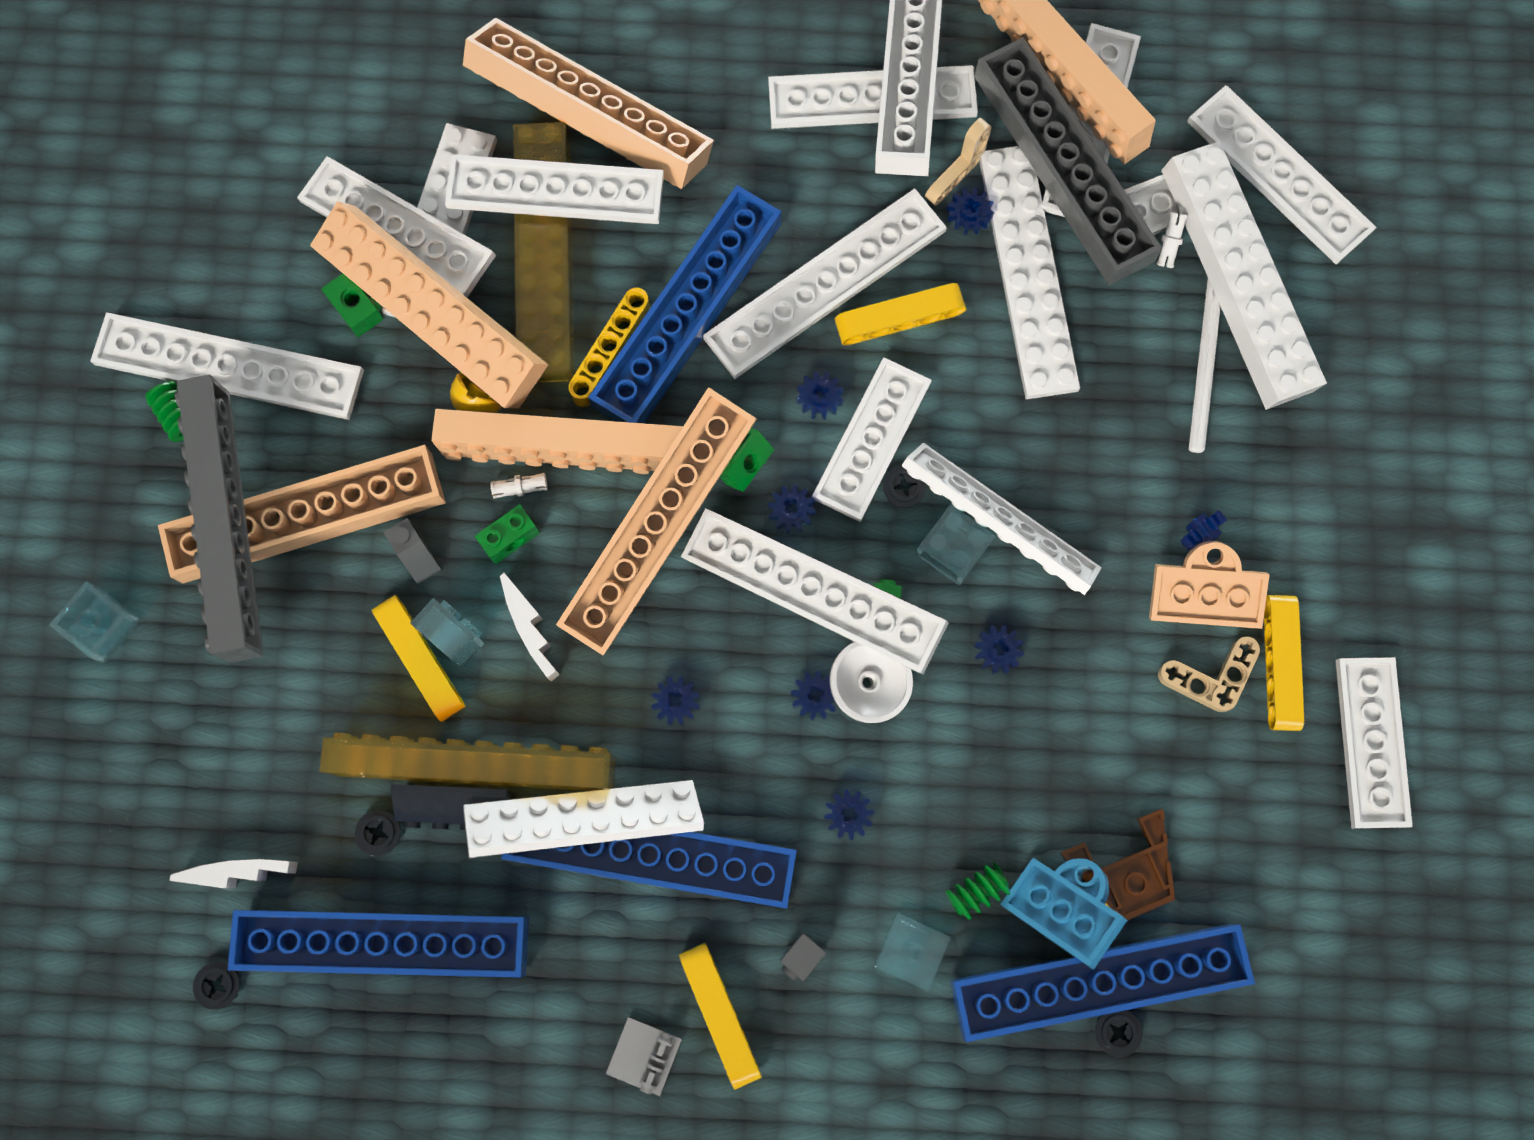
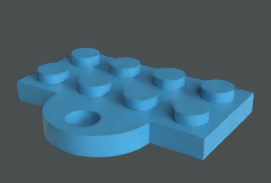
M1032 858L1011 888L1010 895H1006L1001 902L1005 909L1093 970L1127 922L1122 915L1105 905L1109 895V882L1105 873L1094 862L1081 858L1063 863L1055 872L1035 858ZM1087 870H1093L1094 876L1092 880L1087 883L1081 882L1082 874Z

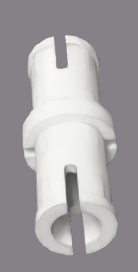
M1170 212L1166 234L1162 235L1161 239L1163 245L1157 265L1164 267L1168 256L1166 265L1168 268H1174L1178 246L1182 245L1183 242L1181 235L1188 216L1187 214L1180 213L1178 223L1176 224L1178 212Z
M545 473L524 477L515 475L511 479L491 481V492L494 499L510 495H518L520 497L524 496V493L548 490Z

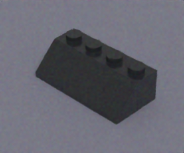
M391 784L395 821L404 822V828H421V823H431V829L449 830V824L460 825V830L466 831L464 805L516 799V793L504 789Z

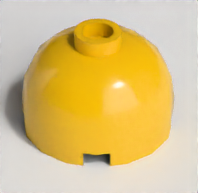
M462 372L456 375L450 389V400L456 410L498 413L502 407L498 402Z

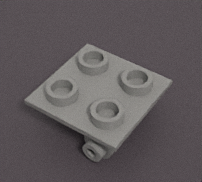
M628 1017L606 1074L637 1086L644 1093H653L660 1096L682 1039Z

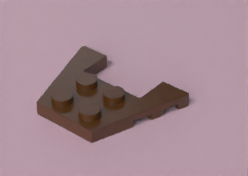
M1163 809L1156 810L1137 819L1149 845L1148 848L1100 868L1107 876L1109 882V895L1106 904L1112 910L1122 915L1127 921L1175 900L1171 863L1168 859L1167 834H1165ZM1085 842L1059 852L1066 862L1079 858L1094 862ZM1085 871L1081 879L1085 883L1091 881L1094 871Z

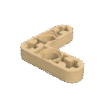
M982 118L977 119L966 133L961 155L926 192L925 198L934 206L938 205L979 163L980 156L985 153L991 125Z
M1242 637L1235 641L1216 680L1175 660L1168 661L1159 668L1158 678L1165 686L1215 711L1226 712L1237 704L1258 658L1260 647L1257 641L1251 637ZM1248 644V650L1251 654L1245 655L1242 662L1233 661V658L1237 660L1243 653L1239 646ZM1174 667L1176 675L1183 678L1187 673L1189 676L1184 681L1182 687L1180 684L1183 680L1176 677L1169 680V674L1165 671ZM1230 667H1236L1240 670L1241 679L1238 682H1233L1228 678L1227 671ZM1193 679H1200L1204 683L1205 688L1202 694H1196L1191 690L1190 683ZM1227 686L1235 688L1236 690L1231 689L1227 692L1226 699L1229 703L1221 706L1217 695L1223 694Z

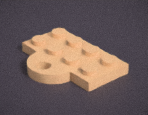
M1218 541L1200 543L1189 551L1183 566L1155 564L1149 619L1153 621L1262 629L1269 574L1267 572L1243 571L1237 553L1224 543ZM1211 549H1219L1221 552L1220 559L1214 563L1208 562V552Z

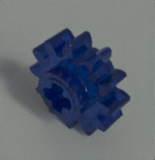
M977 187L973 188L972 193H968V190L963 188L961 196L954 193L952 202L948 203L947 210L950 212L948 221L956 220L954 229L957 230L961 226L964 227V235L968 234L969 229H973V232L978 234L980 226L987 229L989 220L994 215V211L990 210L994 202L985 201L987 192L982 193L980 196L977 195Z
M814 371L813 380L804 376L805 386L798 385L797 392L802 394L797 397V403H805L802 406V413L811 410L812 419H815L817 413H821V417L824 420L827 418L828 411L836 415L837 408L835 405L842 406L843 399L838 396L843 395L844 389L842 387L836 388L839 379L834 378L830 381L829 372H826L823 378H819L818 372ZM821 392L824 398L819 399V396L816 395V393Z
M796 484L792 486V491H788L783 485L781 488L782 495L772 493L776 503H768V508L775 510V512H772L769 518L770 520L778 519L776 522L777 529L786 525L788 534L791 533L794 526H796L799 532H802L801 524L803 522L806 525L812 524L808 515H816V510L809 508V506L815 503L814 498L806 499L808 495L806 488L801 493H798ZM796 504L797 512L794 514L791 511L788 514L786 507L788 505L793 507Z
M1220 510L1209 517L1206 513L1201 514L1187 525L1186 529L1189 533L1180 542L1189 551L1200 543L1214 541L1222 534L1219 527L1227 521V518Z
M993 625L990 626V635L981 632L979 637L983 642H976L974 644L976 649L981 650L975 656V659L980 660L983 658L985 662L981 668L985 669L989 665L992 666L993 675L998 672L999 668H1002L1003 673L1007 674L1010 670L1009 664L1017 668L1019 662L1015 657L1021 658L1024 656L1023 651L1017 650L1024 643L1023 640L1015 641L1013 639L1017 634L1016 630L1007 634L1006 625H1003L999 632L996 631ZM997 644H1000L1001 649L1005 651L1000 656L997 655V650L993 649Z
M817 671L815 678L811 679L809 673L806 672L804 683L800 680L795 681L796 686L800 689L791 691L793 697H798V700L792 703V707H802L800 717L808 712L810 713L811 721L815 720L816 714H820V717L825 720L826 710L832 713L836 711L834 705L831 704L835 700L829 685L830 675L822 680L820 679V671ZM811 690L822 693L820 702L815 703L814 699L811 701L808 699L811 696Z
M682 676L678 679L677 683H674L672 678L668 677V685L664 686L662 683H658L657 685L661 692L651 694L655 700H658V703H654L651 708L653 710L661 709L657 718L662 720L667 716L669 726L674 723V719H678L679 724L683 726V717L687 716L693 720L694 716L690 712L691 709H700V705L693 702V700L700 697V694L698 692L691 693L690 691L693 690L694 683L690 682L684 686ZM673 695L676 698L679 695L682 696L680 698L682 704L678 708L676 705L673 708L670 707L672 704L670 698Z
M845 789L844 798L841 799L835 793L833 795L836 801L835 805L832 803H826L825 805L829 810H832L831 814L824 816V819L832 820L833 822L828 827V830L839 829L837 833V838L839 839L844 835V832L848 833L850 841L854 839L855 831L860 836H864L865 832L862 826L871 827L873 825L872 822L866 819L867 816L874 814L873 810H866L865 808L870 800L865 799L861 802L859 800L860 791L856 792L854 797H850L849 790ZM849 807L855 810L853 814L857 815L856 820L851 819L849 822H845L841 811H847Z

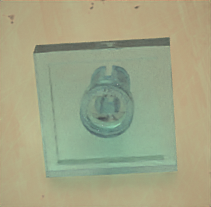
M897 913L875 967L929 991L951 937Z

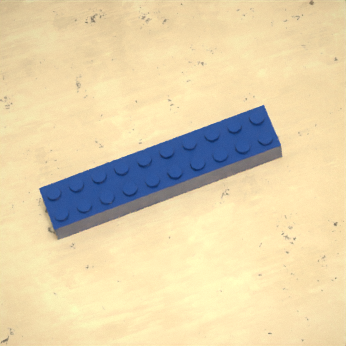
M736 185L588 397L592 408L615 422L642 424L646 422L702 341L703 335L708 332L781 226L780 210Z
M684 832L504 853L501 859L787 908L797 850L694 832Z
M233 910L228 970L526 976L529 917Z
M1227 924L1108 948L1094 970L1076 957L1068 956L950 980L962 1039L965 1042L1253 985L1255 981L1240 924Z

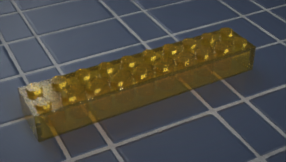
M566 123L513 124L514 159L570 163V144ZM514 213L516 339L548 364L537 383L571 381L574 376L571 218Z
M333 733V738L323 737L319 770L321 773L339 777L597 791L614 789L616 758L610 751H607V748L589 747V752H582V749H578L577 746L565 745L561 746V750H554L550 745L532 744V749H526V746L512 742H504V747H498V745L490 741H475V746H471L470 743H465L464 740L447 739V744H442L441 741H436L434 738H419L418 742H414V740H410L408 737L390 736V741H386V738H379L378 735L362 734L361 739H358L359 737L351 736V734Z

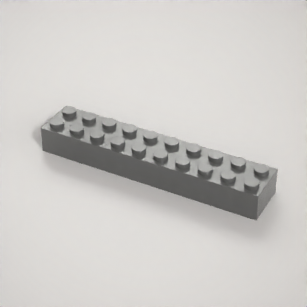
M1024 37L978 59L974 75L975 79L1107 284L1111 285L1154 263L1162 249L1161 245Z
M210 374L177 380L178 391H175V401L178 407H180L181 417L178 418V426L184 437L181 452L187 462V470L184 472L187 486L190 487L191 497L188 498V507L194 519V524L191 525V533L197 543V552L194 554L196 566L200 569L201 579L198 580V589L204 600L201 615L203 622L207 625L208 635H205V646L211 655L230 663L263 657L230 392Z

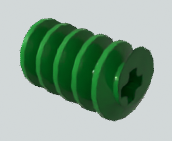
M168 381L150 389L146 393L145 398L147 404L152 408L153 414L157 416V420L162 425L163 430L168 434L169 440L180 442L184 441V437L178 426V418L181 417L180 407H178L175 401V391H178L176 390L177 384L174 381Z
M994 861L992 862L993 869L987 865L983 867L984 876L979 872L973 873L975 883L969 878H965V889L959 884L954 885L956 895L949 890L945 891L947 898L959 916L964 915L970 920V909L981 913V902L987 907H991L989 897L992 896L997 901H1000V890L1010 895L1008 881Z

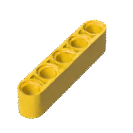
M951 283L846 311L837 315L834 320L842 345H851L958 316L966 311V306L959 285Z
M632 288L625 294L571 379L569 392L576 405L580 407L591 405L588 397L650 310L648 295L643 289ZM638 300L644 302L640 307L631 306L633 302ZM622 322L630 323V326L626 329L618 328V325ZM608 344L616 345V348L612 351L604 350V347ZM599 365L603 367L598 373L590 372L593 366ZM585 387L589 389L585 395H576L579 388Z
M394 595L373 608V615L439 721L446 720L466 707L398 596Z
M1267 595L1264 611L1268 724L1271 730L1301 731L1304 725L1299 602L1296 596Z
M703 943L679 954L684 971L734 1090L762 1078L707 944Z

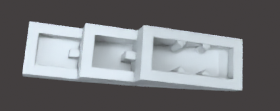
M503 573L500 579L506 603L516 629L532 658L545 676L552 681L560 674L543 655L551 646L534 627L542 618L507 575Z
M263 859L225 861L202 865L172 874L169 881L236 889L238 878L266 881L268 870L296 873L298 862Z

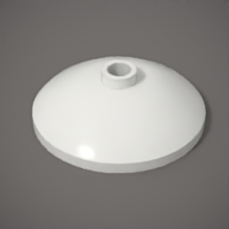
M856 642L845 647L833 662L830 672V688L833 698L844 713L857 721L879 723L895 717L906 706L912 693L913 677L910 668ZM864 678L869 679L871 683L869 688L864 687Z

